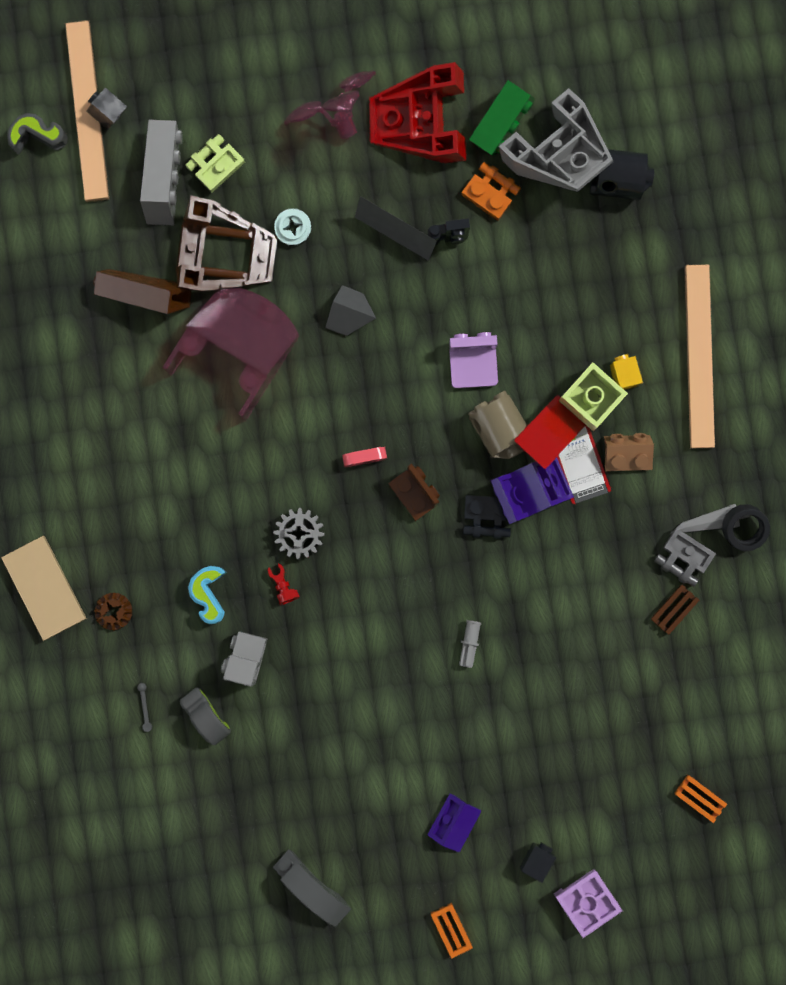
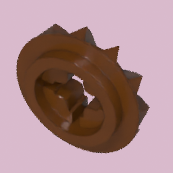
M119 593L103 595L96 602L94 610L96 621L108 630L123 628L132 617L130 601ZM108 603L112 607L122 606L116 612L117 619L113 615L105 617L107 612L110 611Z

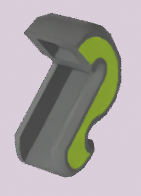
M26 113L18 116L10 125L7 133L8 144L18 155L27 143L29 136L56 151L64 148L67 144L66 133L60 125L51 122L50 127L47 128L42 118L36 114Z
M194 688L180 699V704L188 713L192 724L210 745L215 746L230 734L231 729L229 725L220 719L207 696L200 688Z

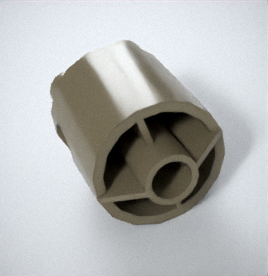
M503 391L494 396V399L490 402L484 401L475 406L474 410L469 412L468 415L491 458L511 459L525 451L514 440L527 427V424L510 395Z

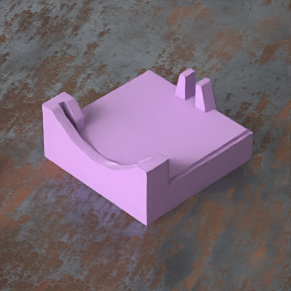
M595 869L564 890L561 888L554 893L583 938L622 912V909Z

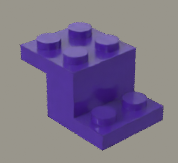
M557 457L546 469L538 462H533L512 473L491 480L494 493L501 503L503 513L509 524L574 498Z

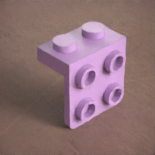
M490 332L478 333L477 337H468V334H456L454 338H450L449 352L453 388L490 387L497 385V335L491 336Z

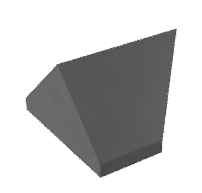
M342 285L332 303L325 328L347 336L376 319L364 293Z

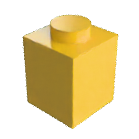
M628 354L618 356L610 365L613 380L624 390L638 387L643 383L636 356L630 358Z

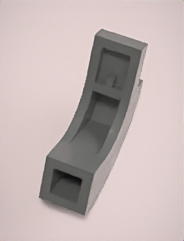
M290 849L273 866L282 877L281 881L311 911L329 924L336 927L351 910L344 899L316 878Z

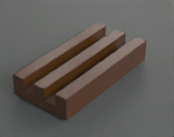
M681 584L650 619L669 635L700 600ZM683 592L685 595L660 622L658 618ZM688 599H690L691 602L683 609V611L675 618V620L668 627H666V623L674 616V614L682 607V605Z

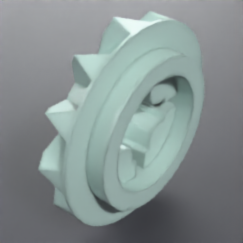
M287 209L276 218L274 229L280 241L287 245H299L306 241L311 233V222L303 211ZM290 219H292L295 225H299L296 228L295 236L291 230H286V228L290 227Z

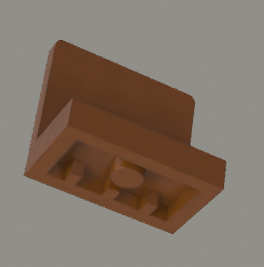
M410 464L405 472L388 484L413 519L417 521L438 506L440 495L433 485L428 487L425 483L426 475L419 466L414 468Z

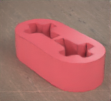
M378 447L342 455L344 467L387 459L386 448Z

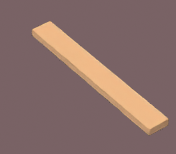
M89 21L66 23L84 197L86 202L109 200L101 124L87 112L91 105L88 100L97 91Z
M686 265L685 292L690 449L715 448L709 265Z

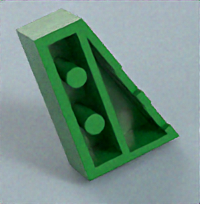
M508 80L469 140L492 156H495L496 153L500 154L499 146L510 134H514L520 125V119L524 114L528 113L535 98Z

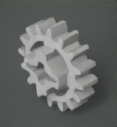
M299 508L297 514H294L291 509L289 510L290 516L281 515L284 520L282 523L276 522L280 529L273 533L279 535L275 543H282L279 550L283 552L287 549L288 557L296 553V558L300 559L301 554L304 553L306 558H308L310 550L314 553L317 552L316 544H323L319 540V537L325 536V533L319 532L323 524H316L319 517L316 515L311 518L310 510L303 514L302 509ZM295 519V524L290 529L285 528L291 520ZM304 519L313 525L314 530L307 529L304 526ZM301 527L303 532L310 533V535L305 534V536H301V540H297L296 536L288 533L296 532ZM284 537L293 540L294 548H291L286 543ZM308 539H314L308 547L303 549V545Z

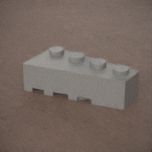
M148 121L140 198L147 224L174 225L176 185H178L177 164H180L178 144H182V130H178L176 121Z

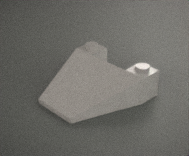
M568 88L551 102L554 118L562 125L557 131L535 149L515 132L499 146L502 161L517 175L578 192L613 163V159L585 103Z

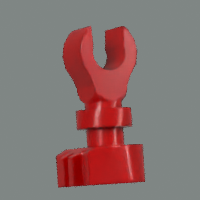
M278 563L280 574L273 575L270 567L268 568V574L275 580L277 584L275 586L276 590L280 591V594L277 595L280 605H284L299 599L300 596L297 590L288 588L290 585L284 578L285 569Z

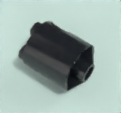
M608 149L613 163L593 178L594 181L592 180L590 185V194L641 200L643 193L649 187H652L654 180V168L648 166V154Z

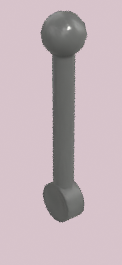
M139 683L137 689L141 694L144 716L142 728L145 732H149L152 730V724L149 722L145 696L147 686L145 683Z

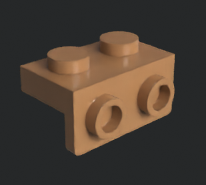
M636 433L632 436L612 434L604 437L606 471L652 470L654 444L650 435L644 433Z

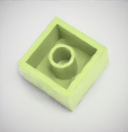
M592 363L560 398L559 402L594 431L628 393L598 366Z

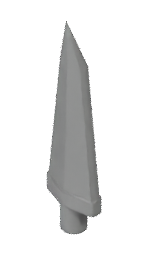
M736 504L682 522L677 529L682 532H693L722 528L725 515L732 508L736 507ZM745 515V516L741 517L740 519L748 518V517H750V515ZM739 520L735 523L734 528L740 526Z

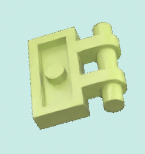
M220 134L214 139L210 138L205 143L206 146L198 153L195 152L190 156L191 160L185 164L190 171H193L197 166L201 168L195 175L211 193L245 163V160L230 144H227L223 149L219 147L225 141ZM212 152L216 155L208 163L204 161Z

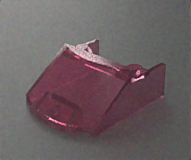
M236 287L217 290L188 323L185 333L167 359L163 369L172 376L185 355H198L208 341L245 363L247 366L239 378L241 388L249 393L250 396L238 415L246 421L295 344L299 334L287 315L268 299L254 292Z

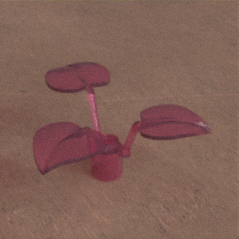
M376 71L358 72L348 76L339 85L341 89H345L344 93L327 100L323 105L320 101H312L300 105L288 115L284 122L285 125L306 120L317 112H321L330 121L332 127L336 126L341 139L353 136L357 133V129L352 119L354 117L352 108L360 94L357 90H351L367 83L376 75ZM326 110L338 112L334 115L335 119H333L327 113Z

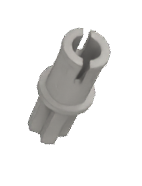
M467 620L464 640H461L463 646L459 664L463 667L472 668L476 647L479 646L477 641L481 622Z

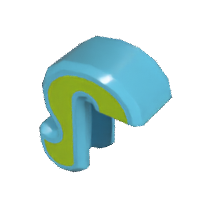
M209 566L199 570L191 578L188 586L189 595L192 600L205 607L203 611L199 612V616L208 624L219 623L225 613L208 586L227 573L220 567Z

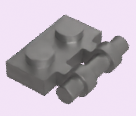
M675 528L663 546V549L670 553L669 556L665 558L658 554L654 562L659 564L665 572L669 571L679 577L678 580L682 583H688L694 587L699 579L694 577L692 573L694 570L704 573L716 553ZM677 558L688 564L685 570L674 564Z

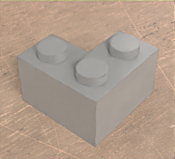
M241 631L238 632L237 636L233 635L230 649H233V654L229 658L224 659L221 670L222 673H225L223 679L249 686L255 685L268 638Z

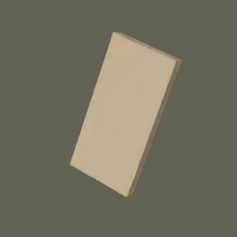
M45 536L1 557L43 641L87 619Z

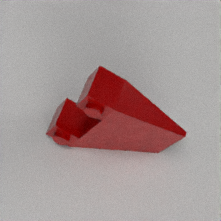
M455 62L435 65L369 98L370 142L378 146L441 163L466 161V138L458 130L444 132L443 97L464 94L463 70Z

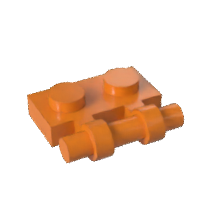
M483 162L479 170L486 174L485 177L481 179L475 174L461 195L499 221L512 203V200L506 194L510 191L517 195L521 188L515 184V180L510 177L506 178L499 173L498 168ZM492 179L502 185L500 191L489 184Z

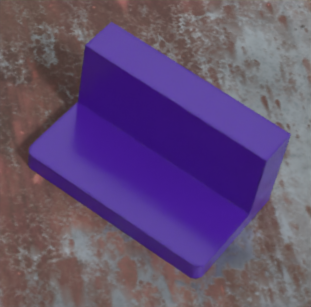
M450 793L428 836L440 845L460 852L481 810Z

